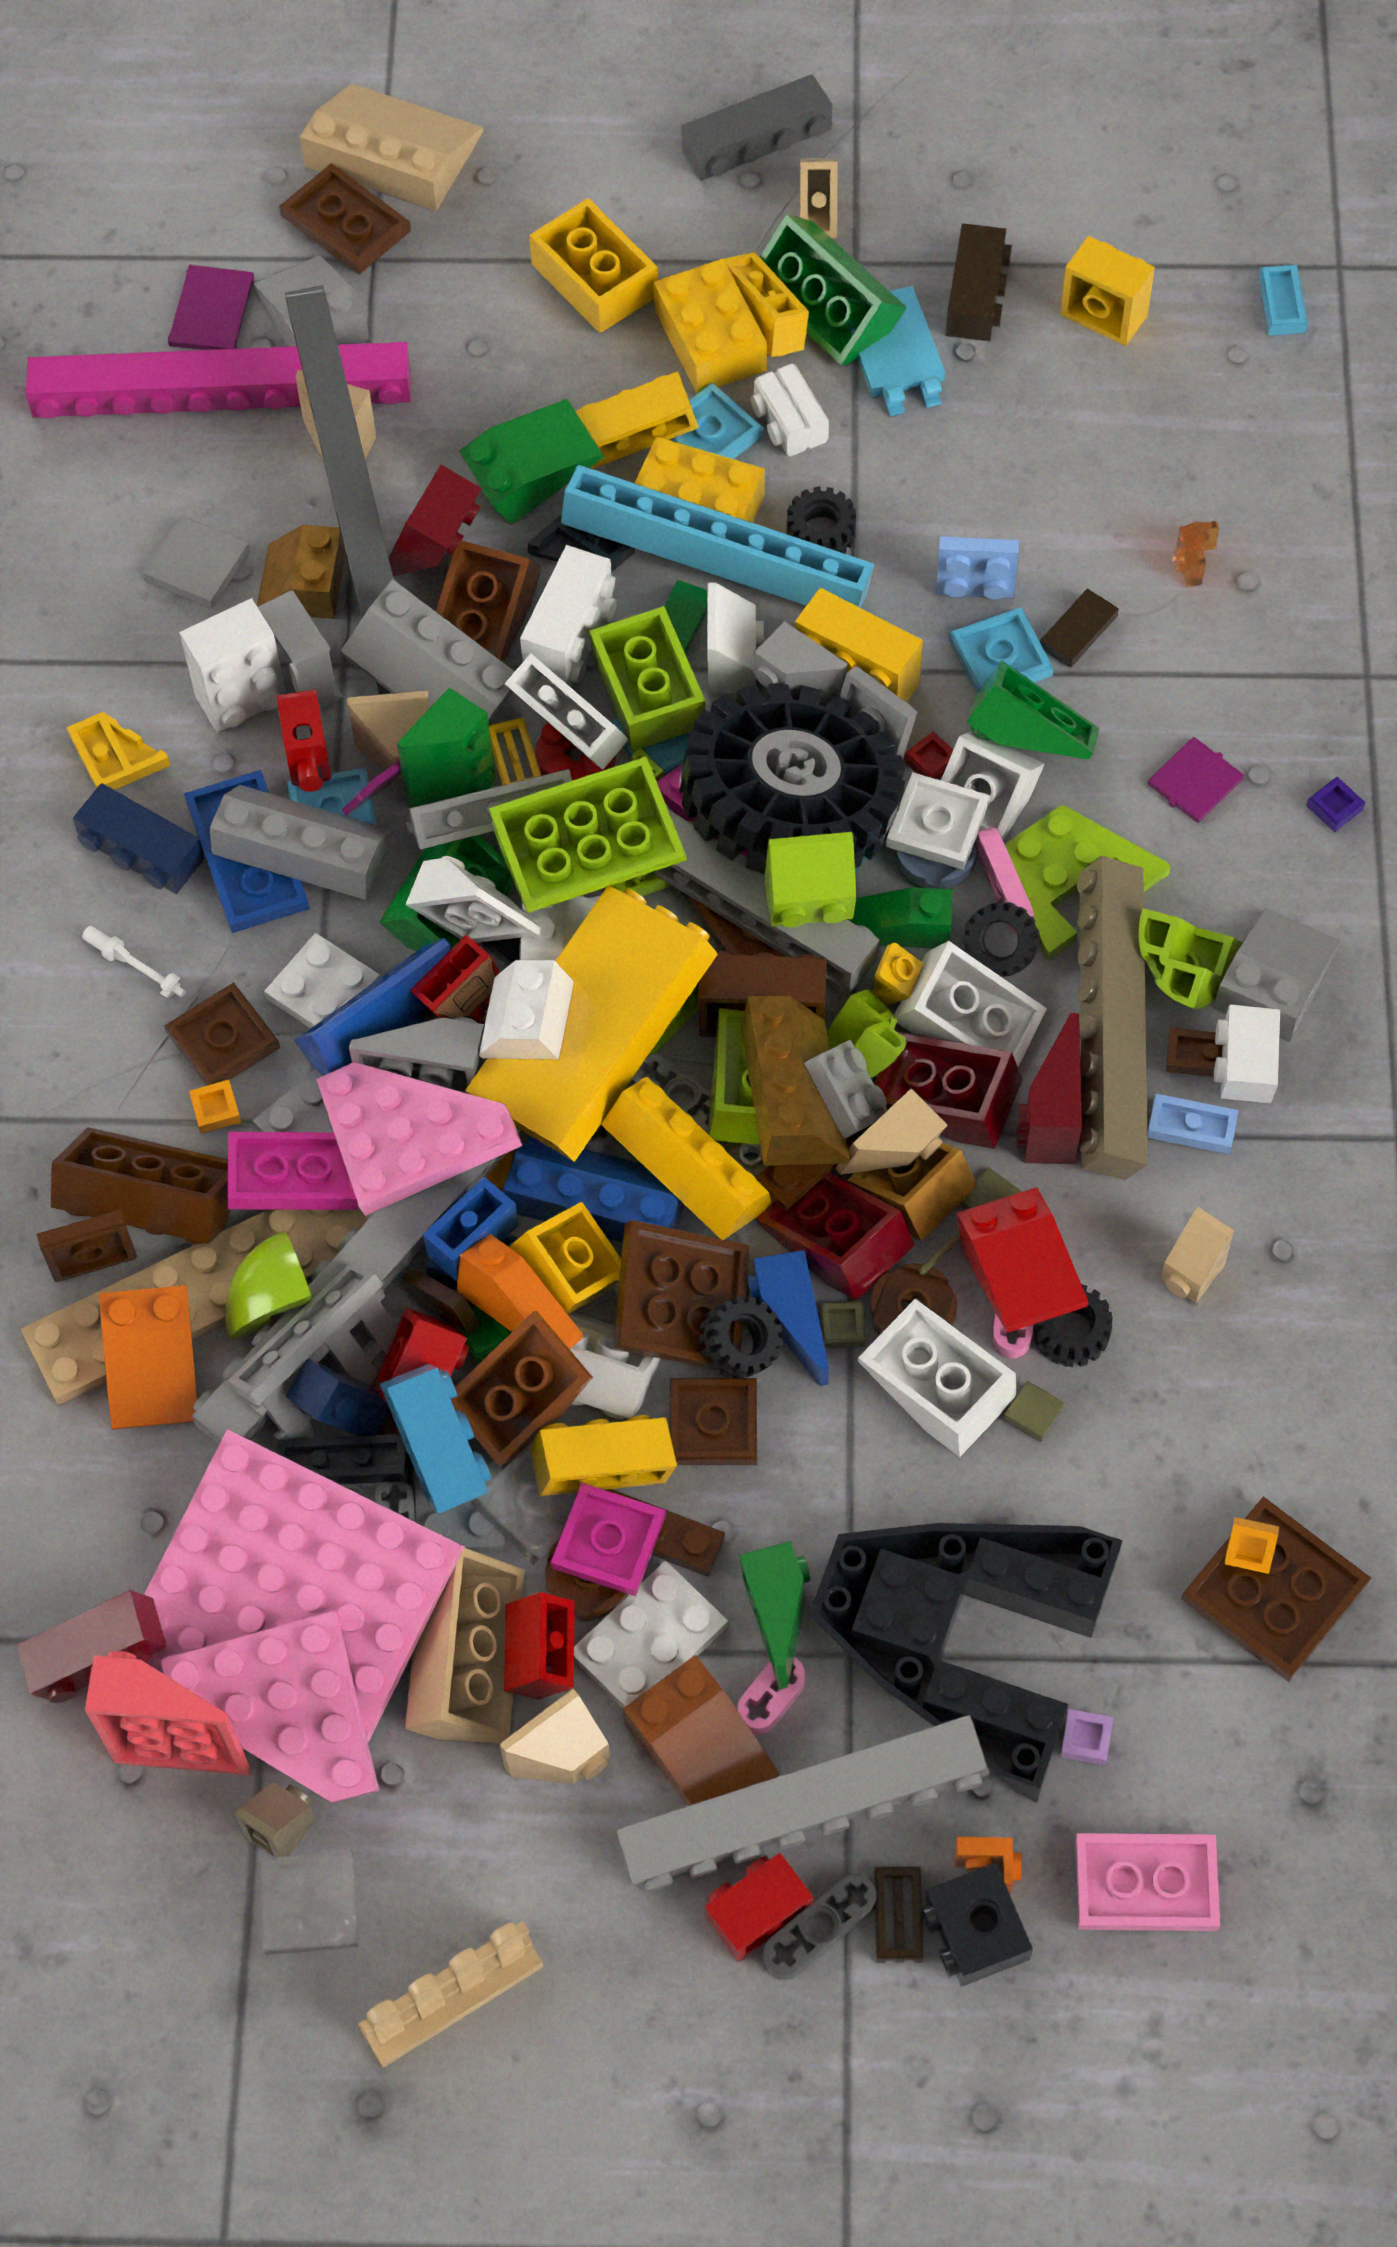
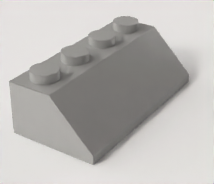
M393 579L369 607L340 651L342 656L392 694L428 691L431 707L448 688H451L486 711L488 723L513 693L505 685V682L514 673L511 668Z
M243 785L235 787L223 796L210 826L211 850L214 855L364 900L368 897L393 836V830Z

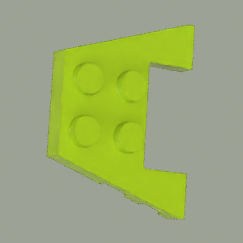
M1063 804L1004 844L1032 906L1036 921L1035 925L1040 933L1038 938L1041 943V950L1047 960H1050L1075 942L1078 934L1054 907L1078 890L1077 881L1079 873L1100 856L1143 868L1144 892L1168 876L1171 865L1165 860Z

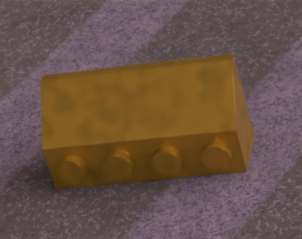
M748 996L741 1024V1032L764 1166L849 1163L850 1157L846 1138L843 1139L804 1065L806 1061L830 1050L825 1020L791 996Z

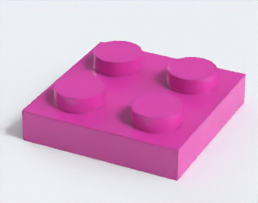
M581 1483L553 1555L551 1568L636 1596L664 1523L666 1510Z

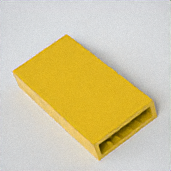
M612 886L606 887L556 959L557 964L574 981L559 1060L487 1058L465 1090L470 1095L505 1104L515 1126L519 1130L573 1162L576 1161L621 1093L625 1090L718 955L707 941L710 935L705 930L692 922H689L687 926L678 923V918L663 906L657 905L655 909L647 906V901L629 888L621 892Z

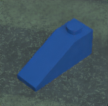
M805 1250L754 1258V1274L747 1275L750 1297L756 1298V1300H759V1303L763 1301L769 1305L766 1311L768 1313L774 1311L778 1316L774 1320L775 1325L781 1324L783 1332L778 1334L779 1337L783 1339V1342L819 1386L828 1385L829 1366Z

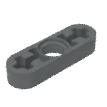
M851 1874L842 1878L773 1935L765 1944L763 1951V1962L767 1972L779 1980H789L796 1977L870 1916L875 1908L877 1897L876 1888L872 1881L860 1874ZM851 1888L854 1892L863 1889L866 1892L863 1899L865 1905L860 1908L858 1904L853 1903L843 1911V1917L848 1921L843 1924L837 1911L827 1904L833 1901L836 1909H838L847 1900V1889ZM815 1915L828 1917L834 1926L831 1935L824 1939L812 1937L806 1928L807 1922L811 1917ZM798 1930L803 1943L813 1950L806 1953L804 1946H800L793 1953L792 1960L794 1964L790 1967L785 1962L779 1965L773 1963L776 1959L775 1948L780 1946L784 1951L789 1950L797 1943V1937L792 1933Z

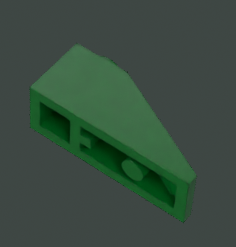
M911 887L856 898L853 919L847 920L855 925H862L868 928L876 938L880 939L879 946L897 943L901 947L933 949L950 941L953 889Z
M791 1541L739 1555L742 1580L779 1690L788 1688L806 1603L804 1583L811 1581L805 1557H796Z

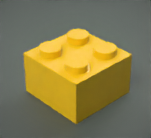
M1088 235L1066 265L1060 315L1126 346L1148 316L1155 267L1146 263L1141 258L1133 257L1114 248L1107 242H1101Z
M583 1202L528 1230L509 1246V1248L524 1258L568 1315L604 1295L620 1280L621 1258Z

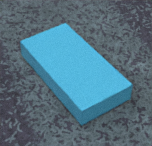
M1297 265L1260 267L1258 278L1268 335L1306 333L1308 323Z

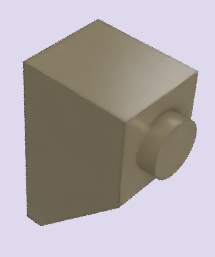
M272 1782L252 1797L235 1813L246 1839L283 1864L316 1819L311 1806L308 1805L311 1799L304 1792L290 1784L284 1789L275 1782Z

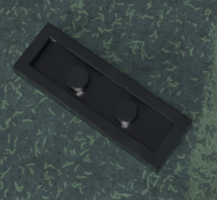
M400 1434L277 1440V1454L338 1484L408 1481L409 1455Z

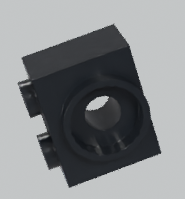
M996 1862L927 1889L926 1905L921 1906L924 1920L931 1933L938 1931L945 1947L939 1950L943 1966L949 1977L957 1976L961 1987L1030 1960L1033 1951L1032 1945ZM976 1914H986L995 1922V1928L989 1932H980L972 1926L970 1920Z

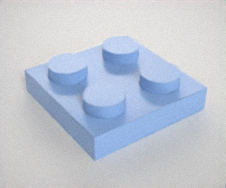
M940 536L936 595H948L955 598L963 596L987 597L989 599L1014 598L1019 540Z

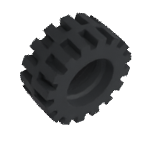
M820 486L814 487V492L811 493L806 489L801 492V498L796 495L792 499V505L788 507L787 535L845 554L847 547L851 548L856 533L855 508L853 509V502L850 498L845 500V494L841 491L834 494V488L827 487L826 491H821ZM826 517L833 520L837 525L832 529L819 531L810 528L806 523L813 518Z
M1011 902L992 903L976 911L966 923L964 928L965 934L962 936V943L965 944L964 952L1000 977L1011 976L1025 969L1035 958L1040 944L1038 943L1039 929L1036 928V921L1033 916H1030L1023 907H1018L1015 903ZM1003 922L1014 928L1018 936V944L1011 955L999 957L989 952L985 945L984 937L990 925Z
M1084 1284L1081 1285L1088 1299V1307L1073 1312L1085 1316L1090 1322L1091 1330L1086 1336L1068 1338L1060 1334L1054 1325L1057 1317L1033 1325L1034 1340L1036 1345H1041L1040 1352L1044 1356L1050 1354L1052 1356L1051 1361L1056 1364L1060 1360L1065 1361V1367H1073L1074 1362H1079L1081 1367L1087 1365L1089 1359L1093 1361L1098 1359L1101 1351H1105L1112 1331L1113 1317L1112 1312L1108 1311L1109 1304L1107 1300L1101 1301L1100 1293L1095 1289L1091 1293L1087 1292L1088 1286Z
M743 1296L718 1305L705 1316L707 1320L701 1323L700 1330L704 1331V1334L699 1336V1344H705L706 1349L702 1350L701 1353L704 1358L708 1356L711 1358L712 1361L708 1365L713 1370L720 1367V1375L724 1377L732 1375L733 1378H747L772 1365V1362L780 1355L777 1349L783 1346V1339L778 1338V1334L783 1332L781 1324L775 1325L774 1320L778 1318L774 1311L771 1313L766 1311L769 1305L763 1301L756 1304V1298L749 1296L743 1299ZM732 1321L741 1322L750 1331L753 1339V1349L750 1354H742L731 1343L729 1325Z

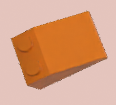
M187 1285L99 1293L111 1430L194 1422L192 1415L196 1412L193 1407L197 1401Z

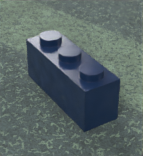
M103 783L97 787L72 818L78 834L77 838L84 847L93 852L100 850L110 856L111 860L120 868L127 871L131 868L142 874L144 879L157 889L164 887L177 894L205 859L200 838Z

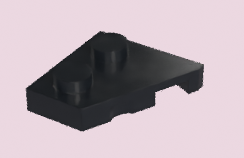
M562 515L528 542L527 553L531 556L558 562L566 545L610 559L611 573L635 553V548L562 524Z

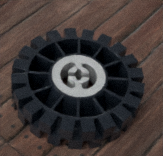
M769 683L765 699L756 685L738 689L735 700L727 694L712 702L710 712L702 711L695 720L693 731H690L679 777V793H684L681 803L687 818L696 817L694 829L705 841L719 836L716 851L733 861L745 849L749 850L745 867L765 874L769 839L852 832L855 869L861 867L864 856L871 860L882 850L884 840H886L899 810L905 786V780H902L905 772L902 756L894 755L896 743L887 731L875 734L878 726L876 719L865 711L848 719L852 702L834 695L826 707L819 705L821 689L804 685L801 687L798 700L791 698L789 685L784 683Z

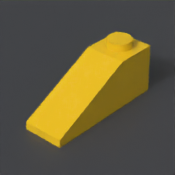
M755 252L724 258L767 342V354L770 357L785 356L788 353L804 350L809 314L804 305Z

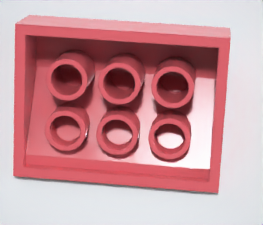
M113 1651L109 1653L108 1657L94 1656L85 1712L114 1763L249 1775L250 1765L227 1713L144 1661L136 1659L137 1657L131 1653Z

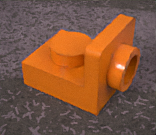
M957 1837L955 1867H965V1871L969 1873L996 1862L998 1868H1001V1875L1009 1894H1011L1013 1881H1021L1022 1855L1021 1852H1013V1837Z

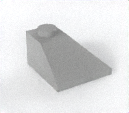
M785 621L754 652V675L763 686L768 688L769 683L788 684L791 698L797 700L799 699L802 685L821 689L819 705L824 707L827 706L834 695L840 697L847 673V663Z

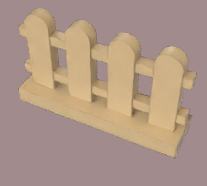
M524 1921L517 1925L514 1922L503 1925L492 1933L490 1941L477 1950L468 1948L460 1952L449 1961L450 1967L435 1976L430 1973L420 1977L408 1987L407 1994L394 2002L391 1999L385 2000L367 2012V2019L360 2022L358 2026L383 2068L543 1968V1962L532 1946V1941L528 1936L530 1931Z

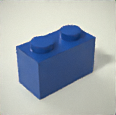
M483 1177L423 1234L428 1257L458 1282L459 1262L462 1253L489 1234L502 1242L519 1226L515 1202L486 1177Z

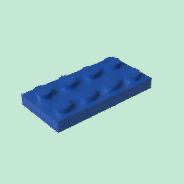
M261 770L184 793L231 933L310 909L301 880L212 854L210 826L223 796L239 785L269 793Z

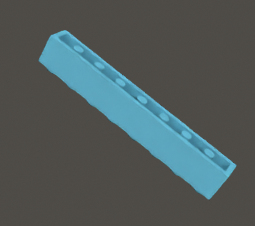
M581 465L577 466L564 493L562 524L806 606L820 587L862 608L866 599L874 563Z

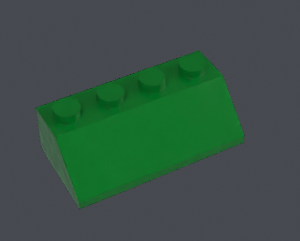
M786 214L760 256L762 261L809 311L806 333L843 366L857 359L860 352L891 333L907 309L899 299L812 220ZM856 329L855 333L852 336L850 330Z

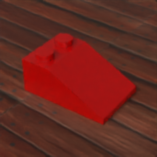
M1037 1187L957 1213L961 1250L1007 1333L1088 1307V1299L1054 1216Z

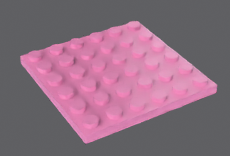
M227 1429L144 1594L154 1599L167 1646L152 1654V1659L147 1664L163 1673L160 1659L331 1611L337 1612L367 1741L369 1742L465 1546Z

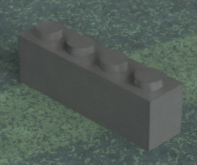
M810 74L681 125L682 151L701 181L712 176L721 175L727 170L747 162H754L760 157L780 149H787L795 143L813 136H819L831 130L832 103L814 75Z

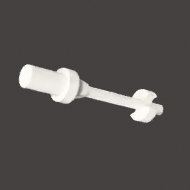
M92 925L84 930L82 939L102 951V957L108 961L116 959L123 963L127 962L160 983V987L163 989L160 994L166 998H171L174 994L180 997L185 995L186 990L181 988V984L178 983L181 977L170 973L165 978L131 956L123 947L124 941L117 936L109 937Z

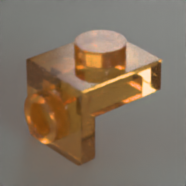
M1217 521L1193 522L1179 528L1176 550H1174V565L1177 573H1183L1186 587L1202 585L1206 565L1203 551L1216 548L1219 534Z

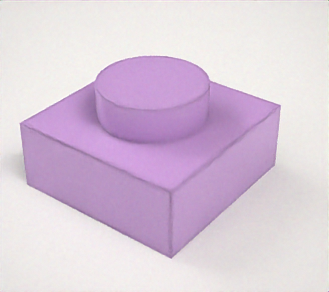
M1068 1709L1060 1757L1105 1766L1113 1717Z

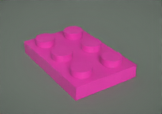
M228 1132V1209L357 1210L358 1202L334 1133Z

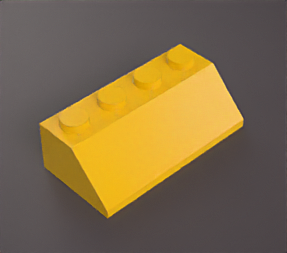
M648 1077L625 1089L601 1124L722 1241L758 1217L772 1204L769 1192L756 1178L732 1158L722 1145L712 1139L690 1115L685 1113L664 1093L662 1088L653 1083Z

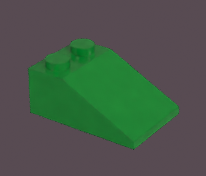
M568 399L493 426L459 450L492 506L511 525L569 484L578 465L591 468L605 457Z
M1003 660L1000 661L974 696L966 721L971 725L970 728L973 733L985 741L992 739L997 744L1087 760L1094 754L1099 727Z

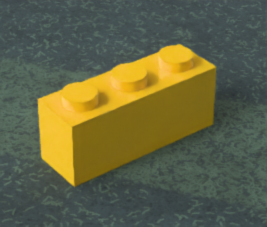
M678 371L669 375L659 376L651 382L633 389L623 390L615 396L597 403L587 404L581 409L576 410L578 416L605 456L593 465L591 469L651 447L656 436L670 440L699 428Z
M638 1415L623 1422L609 1423L606 1419H596L582 1426L567 1427L564 1423H554L539 1430L530 1446L540 1496L577 1493L581 1483L603 1490L664 1484L677 1467L666 1417L651 1419L648 1415Z

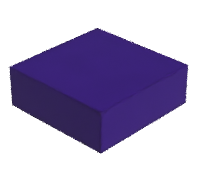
M1335 777L1308 799L1306 806L1331 830L1336 832L1364 810L1366 802L1339 777Z

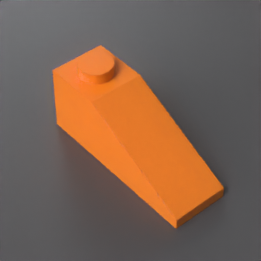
M489 1234L460 1255L457 1292L508 1330L513 1332L533 1311H537L569 1349L582 1340L583 1333L524 1258L496 1237Z

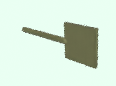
M988 1167L975 1180L978 1186L961 1203L970 1209L1022 1191ZM959 1229L920 1267L919 1273L921 1275L927 1274L931 1267L960 1240Z

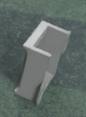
M293 590L259 606V611L274 633L279 661L281 662L288 658L291 662L288 664L296 692L316 689L320 710L343 699L344 696L334 680L329 654L330 646Z

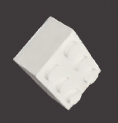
M566 545L520 637L522 663L530 654H533L571 688H573L575 683H581L586 672V659L589 653L592 652L589 630L602 627L605 621L610 622L616 610L617 600L613 599L612 593L615 586V577L611 576L610 559Z
M252 598L179 632L196 699L217 733L227 728L237 727L245 719L262 711L276 708L278 706L276 695L286 694L274 633Z

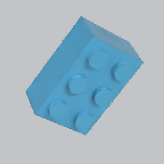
M426 1364L381 1383V1389L429 1506L440 1514L489 1493L485 1482L490 1480L491 1476L482 1455H478L476 1451L473 1453L467 1440L474 1438V1434L465 1413L461 1414L460 1410L455 1411L451 1398L456 1397L457 1392L447 1371L444 1372L443 1369L438 1370V1367L431 1364Z

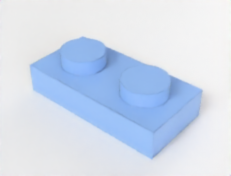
M1155 1093L1147 1137L1230 1155L1239 1110Z

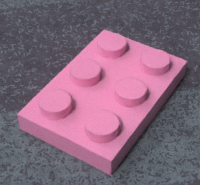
M1076 1834L1078 1930H1219L1220 1911L1216 1835Z

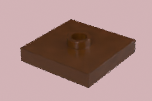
M234 982L164 1025L168 1036L206 1086L231 1080L281 1048L278 1039Z
M121 1209L36 1234L39 1247L54 1282L70 1279L137 1258L135 1247Z
M670 1378L669 1433L677 1465H757V1378Z

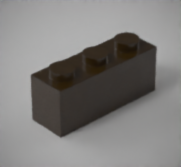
M962 223L947 311L946 336L991 341L993 326L1000 327L1003 304L996 302L997 296L1005 297L1007 274H1001L1002 267L1010 266L1012 245L1005 244L1007 228Z

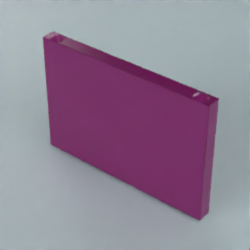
M189 264L170 335L168 336V345L197 350L236 349L252 284L255 280L254 272Z

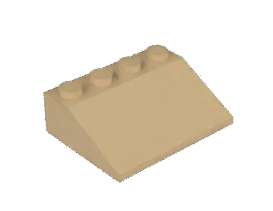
M351 83L315 111L300 136L305 167L321 172L332 163L363 187L437 211L482 135L483 127Z

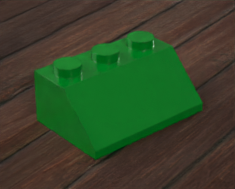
M448 688L397 743L408 808L490 789L494 783L495 771L487 712L451 688Z
M480 835L428 847L420 855L379 921L407 948L417 951L426 944L445 938L452 949L461 940L406 905L423 861L440 859L443 856L453 857L461 861L465 865L464 869L474 876L491 880L496 885L495 889L505 896L510 892L515 883L505 859Z

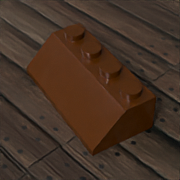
M87 1127L52 1161L51 1208L64 1210L73 1216L90 1217L100 1216L121 1209L128 1226L145 1229L146 1232L154 1235L166 1234L183 1238L192 1244H209L225 1227L231 1210L228 1209V1159Z

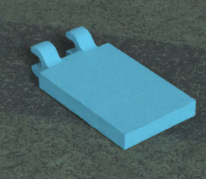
M913 286L890 291L907 309L891 333L860 352L857 358L871 397L883 396L890 416L905 413L902 401H905L903 391L917 387L920 388L927 408L941 405L939 392H942L940 382L945 381V370ZM856 329L850 330L852 336L855 333Z

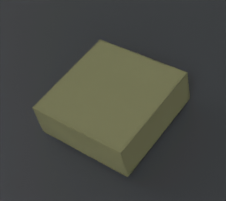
M863 1301L820 1303V1323L825 1348L865 1347Z
M1027 1380L1004 1414V1420L1042 1442L1063 1410L1065 1402Z

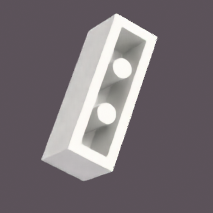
M530 654L505 682V685L602 770L629 740L615 725L533 654Z

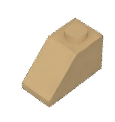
M800 158V218L812 220L829 237L837 238L838 160L837 158Z
M1197 1207L1164 1262L1160 1280L1165 1283L1167 1289L1180 1298L1187 1297L1197 1303L1225 1266L1234 1230L1200 1207Z

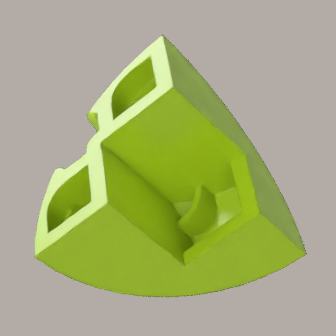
M1142 908L1139 922L1140 951L1142 958L1146 960L1150 971L1156 979L1155 983L1175 1001L1193 1009L1205 1008L1217 997L1220 983L1243 942L1228 935L1195 927L1181 918Z
M868 989L851 995L827 1030L830 1049L851 1040L853 1046L860 1050L866 1060V1070L870 1078L885 1070L898 1058L905 1049L906 1037L899 1035L894 1030L897 1024L896 1017Z
M285 1231L273 1235L256 1246L236 1270L229 1286L225 1306V1320L229 1340L259 1331L265 1325H271L270 1316L308 1304L312 1300L300 1263Z

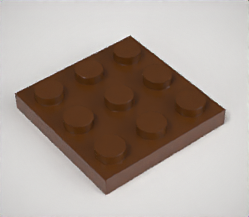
M635 1220L625 1223L613 1349L712 1369L708 1365L712 1361L709 1356L704 1358L701 1353L706 1347L705 1344H699V1336L704 1334V1331L700 1330V1326L703 1321L707 1320L705 1316L718 1305L735 1297L743 1296V1299H745L749 1245L728 1240L722 1241L719 1238ZM732 1321L729 1325L730 1341L735 1349L741 1352L743 1324L738 1321Z
M1263 1496L1245 1519L1279 1526L1269 1574L1226 1565L1225 1556L1229 1543L1228 1538L1182 1593L1181 1600L1286 1681L1290 1682L1368 1586L1371 1577Z

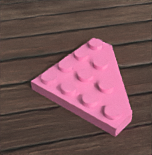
M356 1062L316 1079L358 1205L365 1216L522 1146L512 1116L506 1105Z
M331 1611L160 1659L164 1675L227 1713L243 1749L326 1800L336 1803L379 1791L337 1612Z

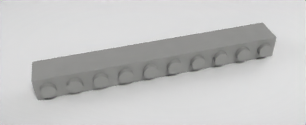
M507 1153L366 1215L369 1220L359 1231L355 1228L350 1230L338 1246V1249L341 1251L330 1263L324 1260L311 1274L309 1280L312 1283L308 1286L311 1299L352 1261L376 1273L383 1283L380 1289L384 1292L425 1246L423 1234L483 1177H487ZM307 1304L282 1312L283 1315L273 1326L265 1325L252 1341L254 1348L243 1359L238 1356L228 1365L222 1375L225 1380L215 1391L212 1389L206 1390L196 1401L193 1407L196 1412L192 1415L195 1425L218 1445L227 1429L252 1440L271 1419L267 1413L263 1416L257 1414L251 1407L253 1402L236 1393L228 1380ZM329 1352L326 1355H324L318 1362L321 1363L322 1360L329 1354Z

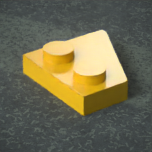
M104 712L66 727L69 737L96 789L103 783L116 790L171 766L166 752L161 749L159 751L154 750L143 742L140 735L130 729L122 728L117 720Z

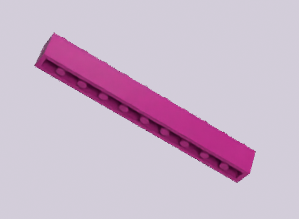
M407 342L338 345L347 384L369 390L371 404L384 403L391 405L411 402V365ZM297 346L28 357L26 397L32 417L44 418L301 407L295 375L298 369L302 370Z

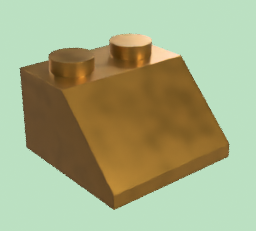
M302 524L269 543L257 607L293 590L310 617L334 619L346 558L340 528Z
M944 1142L926 1160L919 1155L909 1165L856 1172L847 1180L853 1186L900 1210L911 1237L922 1241L978 1186L961 1149Z

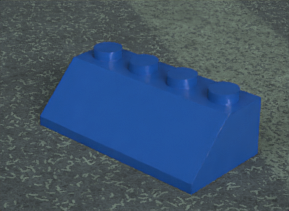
M443 938L424 945L297 1037L294 1041L313 1068L317 1069L323 1076L352 1063L349 1051L351 1040L421 1023L424 1020L421 1013L428 1007L412 994L410 989L451 950L447 940Z
M531 1136L516 1152L503 1188V1193L515 1202L518 1215L544 1222L583 1202L607 1239L622 1243L625 1223L630 1220L677 1229L684 1208V1204L641 1163L592 1152L587 1149H583L576 1161L573 1162Z

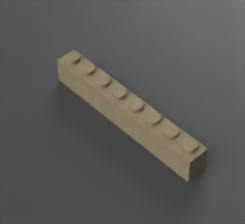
M1100 856L1079 873L1077 889L1080 892V911L1077 918V924L1080 928V948L1077 959L1080 964L1078 999L1080 1001L1081 1018L1080 1069L1082 1116L1079 1150L1081 1151L1082 1169L1126 1180L1148 1165L1145 960L1142 958L1139 945V922L1142 908H1144L1143 868Z

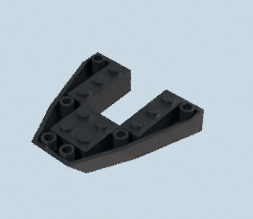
M932 1523L838 1534L809 1616L882 1688L931 1725L937 1726L970 1715L987 1767L1037 1804L1064 1723L1068 1704L944 1662L941 1658L963 1595L1092 1638L1123 1540L1082 1526Z

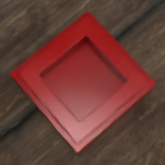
M932 731L905 752L903 761L917 774L939 780L943 777L953 749Z

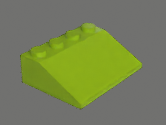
M647 756L489 808L497 841L527 913L687 860Z

